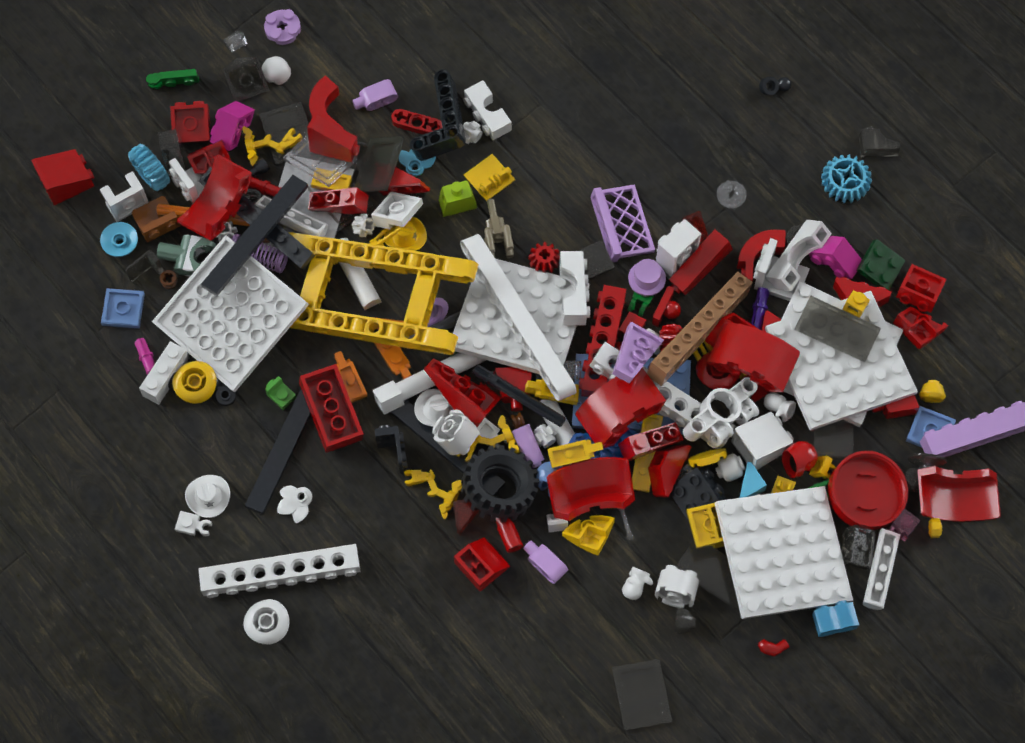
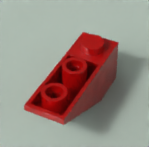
M357 187L310 192L308 210L341 214L366 213L369 195Z
M674 422L629 436L620 442L618 446L623 458L631 461L683 440L677 423Z

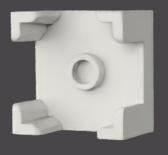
M133 171L125 175L131 186L126 191L114 196L108 185L100 189L101 194L106 200L105 204L116 222L131 215L134 209L149 203L145 191Z

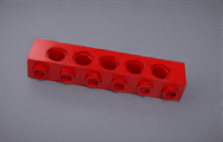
M604 285L603 291L598 293L597 302H600L599 308H595L593 317L596 320L595 326L592 325L590 330V337H593L592 343L587 344L586 354H589L588 361L584 360L582 371L585 372L584 378L580 377L578 389H581V396L589 397L608 382L607 377L595 373L589 365L603 345L597 341L605 340L614 348L616 346L626 298V289ZM611 305V306H613L614 308L611 309V310H608V309L605 308V306ZM607 322L610 326L604 327L601 324ZM596 374L599 378L591 379L590 376Z

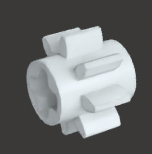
M475 121L463 124L466 138L465 143H476L481 138L480 124Z
M367 214L354 217L355 220L351 224L354 234H359V237L373 234L372 231L375 224L372 217H368Z
M232 221L224 224L226 228L217 236L219 237V242L225 235L231 239L234 233L238 232L237 227H233Z
M542 424L534 430L536 441L540 447L543 445L544 448H547L555 443L557 432L553 426L550 427V425Z

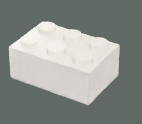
M685 219L681 223L677 222L671 228V232L667 236L663 235L658 241L656 262L663 268L668 279L676 273L700 244L701 233Z

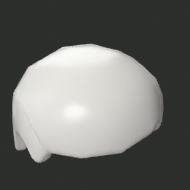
M274 56L265 60L261 67V73L267 82L281 85L289 79L291 69L283 58Z

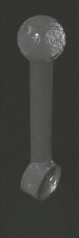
M618 508L621 511L627 531L626 538L631 541L634 539V535L630 531L625 511Z

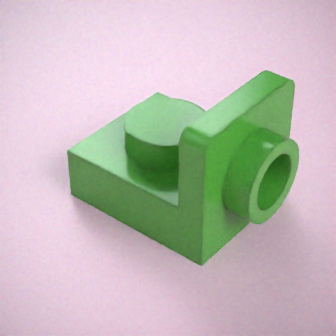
M279 376L276 379L270 380L266 385L267 396L282 410L297 398L296 394L283 383Z

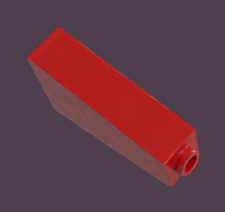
M714 229L669 279L672 283L671 287L675 288V292L678 294L682 292L686 295L733 250L730 242Z

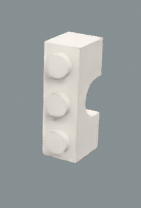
M483 80L464 90L465 98H463V101L467 108L472 109L475 120L477 122L480 121L483 125L482 129L486 136L489 135L492 140H495L512 130L511 121L502 108L494 112L485 109L487 105L493 103V95Z
M171 341L169 342L139 387L143 397L158 405L161 403L169 390L168 384L172 375L189 360L186 349Z

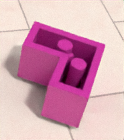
M234 101L219 109L215 115L216 123L210 133L212 135L210 142L215 143L222 140L228 151L237 147L243 130L242 127L250 126L255 109L238 101Z
M830 236L822 248L809 253L812 262L817 265H829L834 271L835 276L839 278L846 277L852 279L862 261L845 237Z

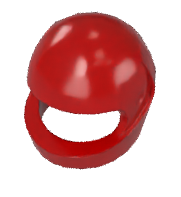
M805 441L791 444L782 453L783 467L791 478L801 477L804 471H810L818 460L815 447ZM791 456H793L796 463V472L793 471L790 465Z

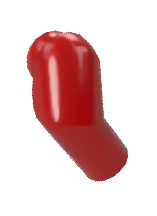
M763 639L759 642L758 647L764 654L777 656L788 649L789 644L785 639L777 644Z

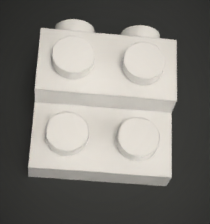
M390 192L371 214L376 227L391 229L393 225L404 227L423 205V201L419 197Z

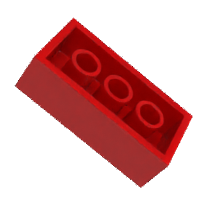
M337 364L300 376L299 384L325 452L327 453L361 441L364 434Z

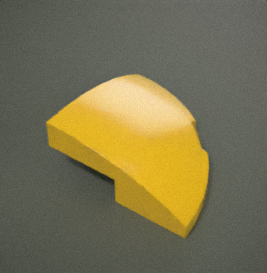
M594 515L590 516V520H584L582 523L579 519L571 523L562 532V536L576 546L592 554L599 555L610 534L615 518Z

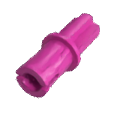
M139 338L135 341V346L139 353V361H142L148 375L155 365L153 352H150L146 340Z

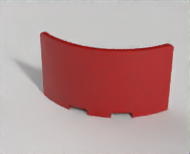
M216 155L204 189L193 205L177 218V222L210 241L213 240L226 228L224 224L230 217L234 218L241 207L238 203L242 194L247 193L252 172L220 155Z
M725 323L707 363L718 372L731 373L738 376L741 373L751 376V381L764 387L769 392H783L798 360L800 351L784 340L760 329L737 323Z
M642 367L630 383L616 376L602 385L584 401L575 415L593 442H602L604 449L614 446L620 437L629 430L627 426L635 420L639 423L645 418L659 413L666 399Z
M600 457L587 459L561 467L547 476L554 518L571 521L573 518L589 512L590 507L600 505V509H625L635 500L629 460L626 458Z
M937 466L918 469L920 507L923 516L955 522L985 521L1001 517L997 473L991 469L963 471L962 474H953V470Z

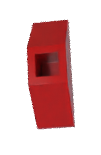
M836 277L833 286L841 300L849 298L853 290L861 293L871 291L878 307L888 303L892 291H888L884 287L869 286L865 282H854L846 277Z
M674 445L655 452L648 467L652 491L655 497H669L677 477L681 473L683 464L688 458L691 449L690 445Z

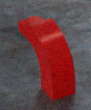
M326 75L318 81L311 92L309 99L311 118L314 114L319 115L343 129L327 113L330 103L339 96V89Z
M786 230L763 231L751 237L744 244L737 264V269H741L743 276L751 281L753 280V264L761 257L763 246L769 243L770 238L777 240L774 254L782 255L785 249Z

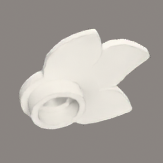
M286 486L280 490L283 499L278 504L277 512L283 515L292 514L295 523H299L309 512L308 505L312 501V492L306 487L297 489L294 486ZM304 493V499L300 500V494Z

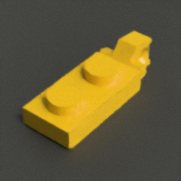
M543 378L536 380V382L528 380L525 385V392L535 394V397L577 405L579 385L575 384L576 394L560 401L555 399Z
M582 440L549 448L547 451L551 467L555 468L595 457L594 452L603 450L602 442L591 444V440Z

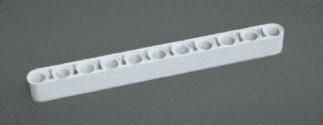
M476 234L460 241L466 258L479 264L476 274L555 399L560 401L576 394V386L482 237Z

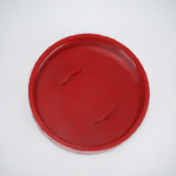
M859 451L847 456L835 467L828 482V497L833 510L842 521L856 529L872 531L888 526L900 516L908 500V485L900 467L889 457L874 451Z

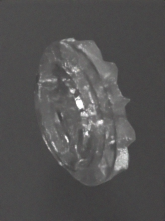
M728 180L719 186L717 198L723 206L737 208L745 202L747 190L737 180ZM734 189L735 194L737 195H733V197L729 199L730 196L728 192Z

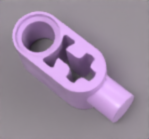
M387 79L362 89L359 92L360 97L353 99L352 102L356 110L365 107L367 111H372L397 100L398 95L391 80Z
M529 541L523 549L530 555L528 557L529 562L552 584H555L568 571L567 566L545 545L541 544L538 547L533 541Z

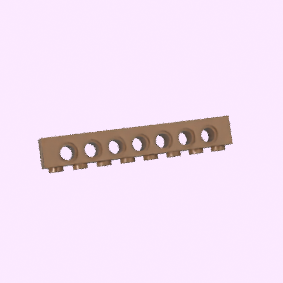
M737 272L651 362L647 371L648 376L662 386L706 340L722 317L730 314L748 295L753 282Z

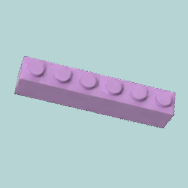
M1018 401L1013 403L1011 407H999L993 413L988 414L984 412L974 419L965 418L959 424H947L941 430L935 431L932 429L925 432L920 440V444L928 462L1025 431V402Z

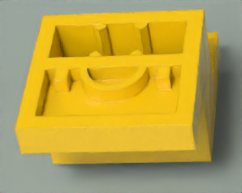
M715 503L687 509L686 512L696 549L710 545L713 546V549L724 547Z

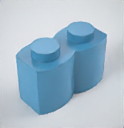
M846 600L836 602L835 606L828 607V605L818 606L812 613L818 637L854 630L859 626L853 602L847 603Z

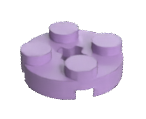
M277 10L266 16L264 29L270 41H275L279 45H286L292 43L298 33L300 34L301 25L299 18L292 10ZM282 24L287 25L284 30L278 27Z

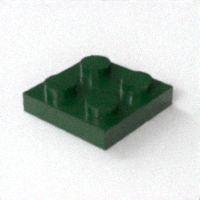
M878 239L872 241L856 271L876 286L884 287L889 291L905 260Z

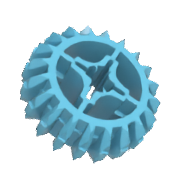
M139 144L128 152L130 162L150 188L159 191L170 183L167 171L148 147Z
M850 154L847 155V158H844L843 155H840L839 159L834 157L823 168L821 178L822 186H825L824 191L830 192L829 197L836 196V201L839 198L842 199L843 204L846 202V199L850 203L854 199L860 200L861 196L864 197L866 191H869L872 178H870L871 171H868V165L863 166V160L858 162L857 156L851 159Z

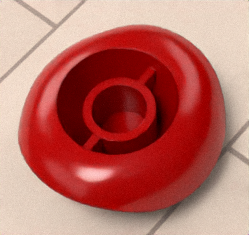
M711 351L704 354L696 365V373L700 381L711 389L732 388L737 383L739 376L718 372L707 363Z

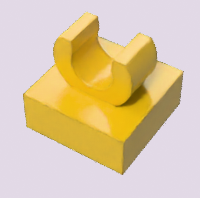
M827 455L818 457L817 463L810 470L809 475L814 478L822 477L829 479L828 471L835 469V466L831 464L833 459Z
M777 476L771 493L793 491L796 482Z

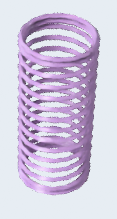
M234 234L231 240L237 242L240 235ZM263 242L257 248L253 257L255 260H259L260 264L263 262L265 268L277 273L283 272L288 257L279 251L278 248L275 249V246L264 245ZM261 245H262L261 252H260L259 257H258V259H257L259 249H260V247H261ZM265 246H266L265 253H264L263 258H262V260H261L263 250H264V248H265ZM269 247H270L268 257H267V259H266V261H265L267 251H268V249H269ZM274 249L272 258H271V260H270V262H269L270 255H271V253H272V250ZM276 252H277L276 259H275V261H274V263H273L274 256H275V254H276Z

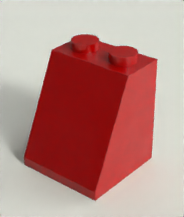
M75 149L31 160L54 206L94 187L92 182L94 176L90 168L86 170L84 165L87 163L83 155H78Z

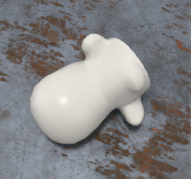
M774 392L767 394L764 398V406L768 410L776 412V417L781 416L782 422L788 421L793 416L796 402L786 401L783 395Z
M632 567L629 572L630 577L627 578L623 585L622 592L626 598L637 600L642 595L644 584L652 585L653 581L649 573Z

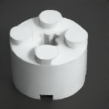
M451 410L448 416H441L435 423L432 430L434 434L433 439L450 455H465L469 452L470 446L478 437L480 431L460 410Z
M667 565L666 569L660 572L655 597L658 599V596L663 598V603L673 607L684 608L685 604H689V607H692L699 585L697 573L692 570H679L673 565Z

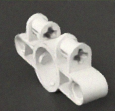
M746 377L730 390L717 388L711 391L702 401L700 413L692 418L683 429L684 437L689 441H696L702 435H705L713 445L720 446L723 440L733 436L734 431L731 424L734 421L742 425L747 423L752 417L755 418L759 415L758 407L750 399L758 388L757 383L751 381L750 377ZM713 400L722 401L729 408L730 416L728 418L719 417L712 410L710 403Z

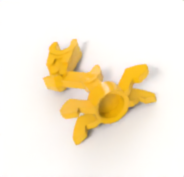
M245 126L242 127L245 134L248 159L252 166L259 159L256 155L257 148L269 146L276 149V152L284 154V150L289 147L292 148L302 140L300 133L296 137H292L296 131L294 128H291L280 143L272 141L271 134L266 135L262 140L254 142L255 136L252 134L253 132Z
M501 415L497 424L503 433L491 439L481 437L479 434L470 446V450L467 453L468 456L465 459L466 462L470 461L478 443L489 446L493 445L495 448L496 444L506 440L509 443V451L512 447L515 448L514 453L520 452L518 445H515V439L503 415Z
M431 469L429 472H422L421 470L404 471L405 476H412L411 480L405 481L406 486L427 481L431 488L427 495L430 497L438 496L444 499V503L439 505V509L443 519H447V512L454 506L459 496V491H461V480L453 482L452 490L447 493L436 486L434 481L435 474Z

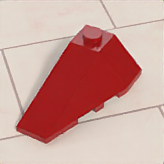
M434 358L424 368L452 408L460 410L476 427L480 425L501 399L499 395L486 385L473 383L470 381L471 378L465 375L462 377L456 374L453 368Z

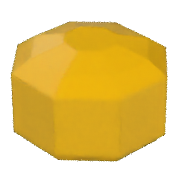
M931 518L929 520L928 530L931 538H939L942 534V523L939 518Z

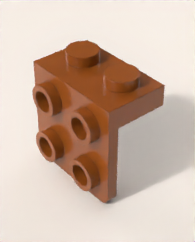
M164 196L132 211V215L146 242L181 226L177 222L178 217L175 211L166 215L157 214L156 208L158 204L169 205Z

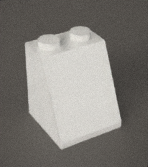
M769 412L736 427L731 442L745 462H752L756 470L781 456L783 451L794 443V439L789 431L784 430L780 418Z

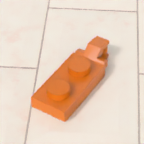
M374 343L393 374L395 373L396 376L400 374L403 379L412 376L408 370L411 368L410 363L400 347Z
M341 351L335 353L337 367L351 403L367 397L368 394L353 362L350 359L345 360Z

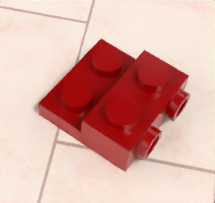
M194 101L193 105H186V102H177L175 106H170L174 144L210 141L208 104H204V101Z
M911 264L896 298H899L903 304L910 303L917 306L921 312L928 311L931 313L947 279Z

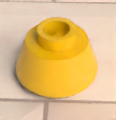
M928 380V383L923 385L919 393L923 401L930 403H940L946 398L943 385L939 384L937 380Z

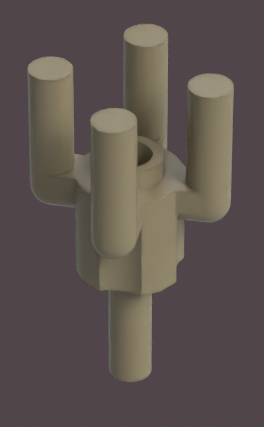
M489 199L487 204L490 219L485 221V244L495 258L494 243L504 241L506 257L512 258L514 257V245L510 226L504 223L503 217L497 216L494 199Z

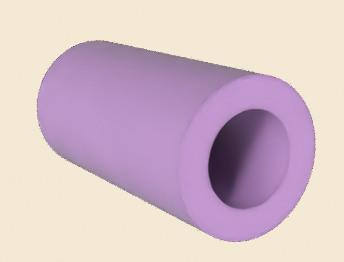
M530 424L511 431L520 453L525 454L524 460L526 462L529 460L533 462L531 469L539 467L544 457Z

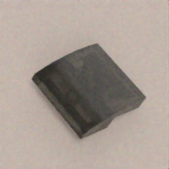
M840 420L814 429L813 446L817 451L818 457L827 455L830 458L844 459L853 454L854 431L852 423Z

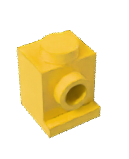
M853 290L842 311L859 321L870 299L865 294Z

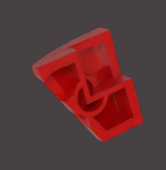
M909 307L899 313L893 322L895 326L903 329L902 333L918 349L927 345L948 327L944 322L941 325L932 321V316L922 314L913 307Z

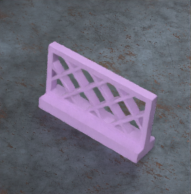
M635 184L604 190L601 187L594 188L590 198L610 263L617 262L619 258L654 253L655 247ZM631 191L632 200L630 201L621 196L623 192ZM611 194L617 199L612 204L606 200L605 195ZM618 200L628 204L625 210L616 206ZM630 206L637 210L638 215L636 217L627 212ZM612 209L622 214L619 220L611 216L610 212ZM623 216L633 221L630 227L620 222ZM635 222L643 227L642 233L632 229ZM617 226L627 230L624 236L616 233L615 229ZM629 232L638 237L635 243L626 239ZM642 239L648 243L649 248H641L637 243ZM622 242L631 246V250L622 252Z

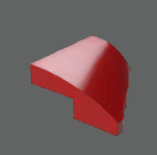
M222 140L192 152L187 156L195 174H204L210 167L212 168L216 155L231 161Z

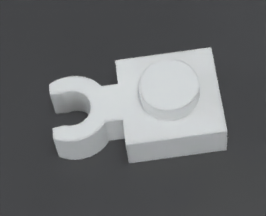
M486 418L477 427L480 431V436L489 439L498 436L500 431L498 427ZM496 444L495 449H498L499 444Z
M180 511L175 531L195 536L196 531H199L203 536H209V531L203 530V527L206 525L212 526V522L210 520L199 521V515Z

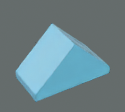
M747 462L739 498L761 494L766 489L767 484L752 462Z

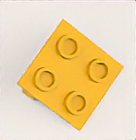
M493 154L464 174V177L486 201L515 181V178L511 175V169L509 167L505 168Z

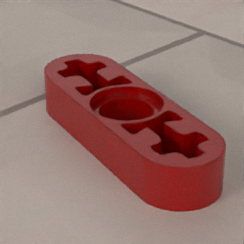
M397 109L391 115L392 123L395 127L419 134L432 132V128L435 125L438 126L435 130L443 128L442 122L439 119L407 110ZM403 116V119L397 121V118ZM414 120H421L422 125L415 127L412 125V122Z

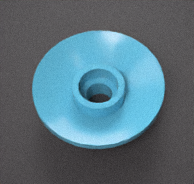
M116 222L103 230L100 243L108 255L123 257L130 254L136 248L138 235L130 224ZM118 241H123V243L117 244Z

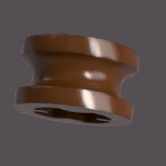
M166 270L160 275V282L164 288L172 289L177 285L178 279L173 271ZM168 276L172 279V282L170 283L166 281V277Z
M520 412L517 413V416L511 415L515 429L525 425Z

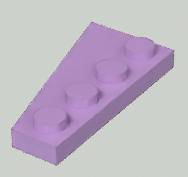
M630 322L627 326L612 374L630 383L664 339Z

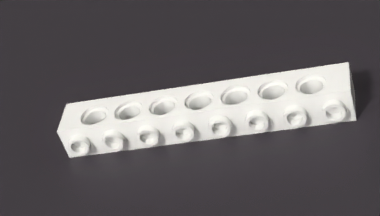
M604 342L589 366L593 368L595 373L604 375L610 381L616 376L612 374L614 369L610 367L609 363L615 365L619 350ZM643 366V369L647 373L648 369ZM653 381L666 399L659 413L664 417L674 420L678 426L685 428L692 420L691 415L696 416L700 413L701 403L667 381L662 386ZM674 405H678L681 411H678ZM702 435L700 437L701 439L705 440L710 447L717 449H721L729 439L726 438L725 440H723V443L720 446H715L706 438L705 435Z
M356 544L198 568L201 592L203 596L208 598L217 597L222 593L233 595L241 590L252 592L260 587L271 589L278 587L280 584L290 586L297 584L299 581L315 582L318 578L334 579L338 575L344 574L345 576H354L357 572H361ZM338 559L344 561L341 566H335L334 562ZM319 562L325 564L322 569L314 568V566ZM302 565L305 567L302 572H295L297 566ZM280 568L285 569L284 574L280 576L275 574L276 570ZM258 572H265L263 578L258 579L255 577ZM237 576H246L243 581H236ZM219 578L226 579V581L223 584H216V581Z

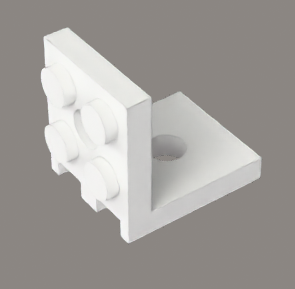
M176 158L169 161L171 167L169 172L172 175V181L176 187L180 186L184 198L187 201L190 200L193 204L204 189V186L198 182L204 174H195L192 167L184 171Z
M770 238L769 243L764 244L760 260H758L753 278L756 279L754 289L757 290L759 287L767 288L770 295L790 301L799 281L805 283L810 268L798 266V274L801 278L792 291L775 289L766 278L779 259L774 256L777 240Z

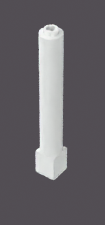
M457 353L440 362L453 368L456 374H460L486 360ZM422 370L397 383L390 381L374 389L373 393L376 403L385 415L405 405L404 400L435 386L425 370Z

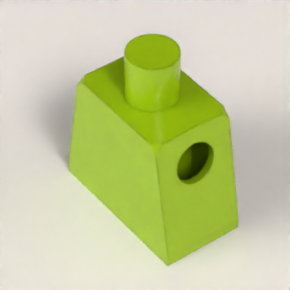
M468 181L454 182L441 188L438 200L443 217L477 208L475 197Z

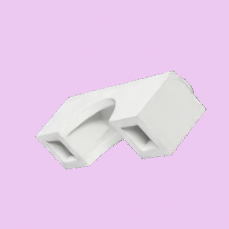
M806 220L766 276L775 289L792 291L801 278L798 274V266L802 259L810 252L822 248L832 234L824 223L815 220Z
M560 251V278L569 281L576 290L571 296L563 299V325H586V319L590 318V306L586 305V302H589V290L585 289V286H588V274L584 273V270H587V259H584L583 251Z

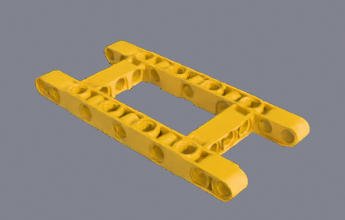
M288 232L315 255L310 262L300 297L309 305L290 328L447 355L454 354L458 336L449 333L448 330L427 326L440 281L446 280L465 284L474 282L479 266L478 263L468 259ZM342 262L348 263L351 266L368 269L374 267L385 269L387 272L406 275L408 273L417 274L404 322L320 309L322 300L326 296L324 293L327 284L331 280L330 274L333 264Z

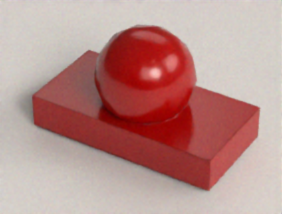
M667 286L653 315L652 325L659 327L664 316L668 319H675L681 314L680 305L676 301H671L675 288Z

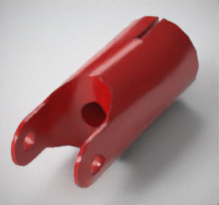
M496 518L497 530L507 553L520 550L523 547V543L514 523L509 518H507L506 522H501V518Z

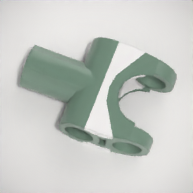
M183 235L180 245L160 242L157 248V259L176 262L174 272L190 277L200 266V263L196 262L197 257L202 253L211 252L217 245L213 241L199 236Z

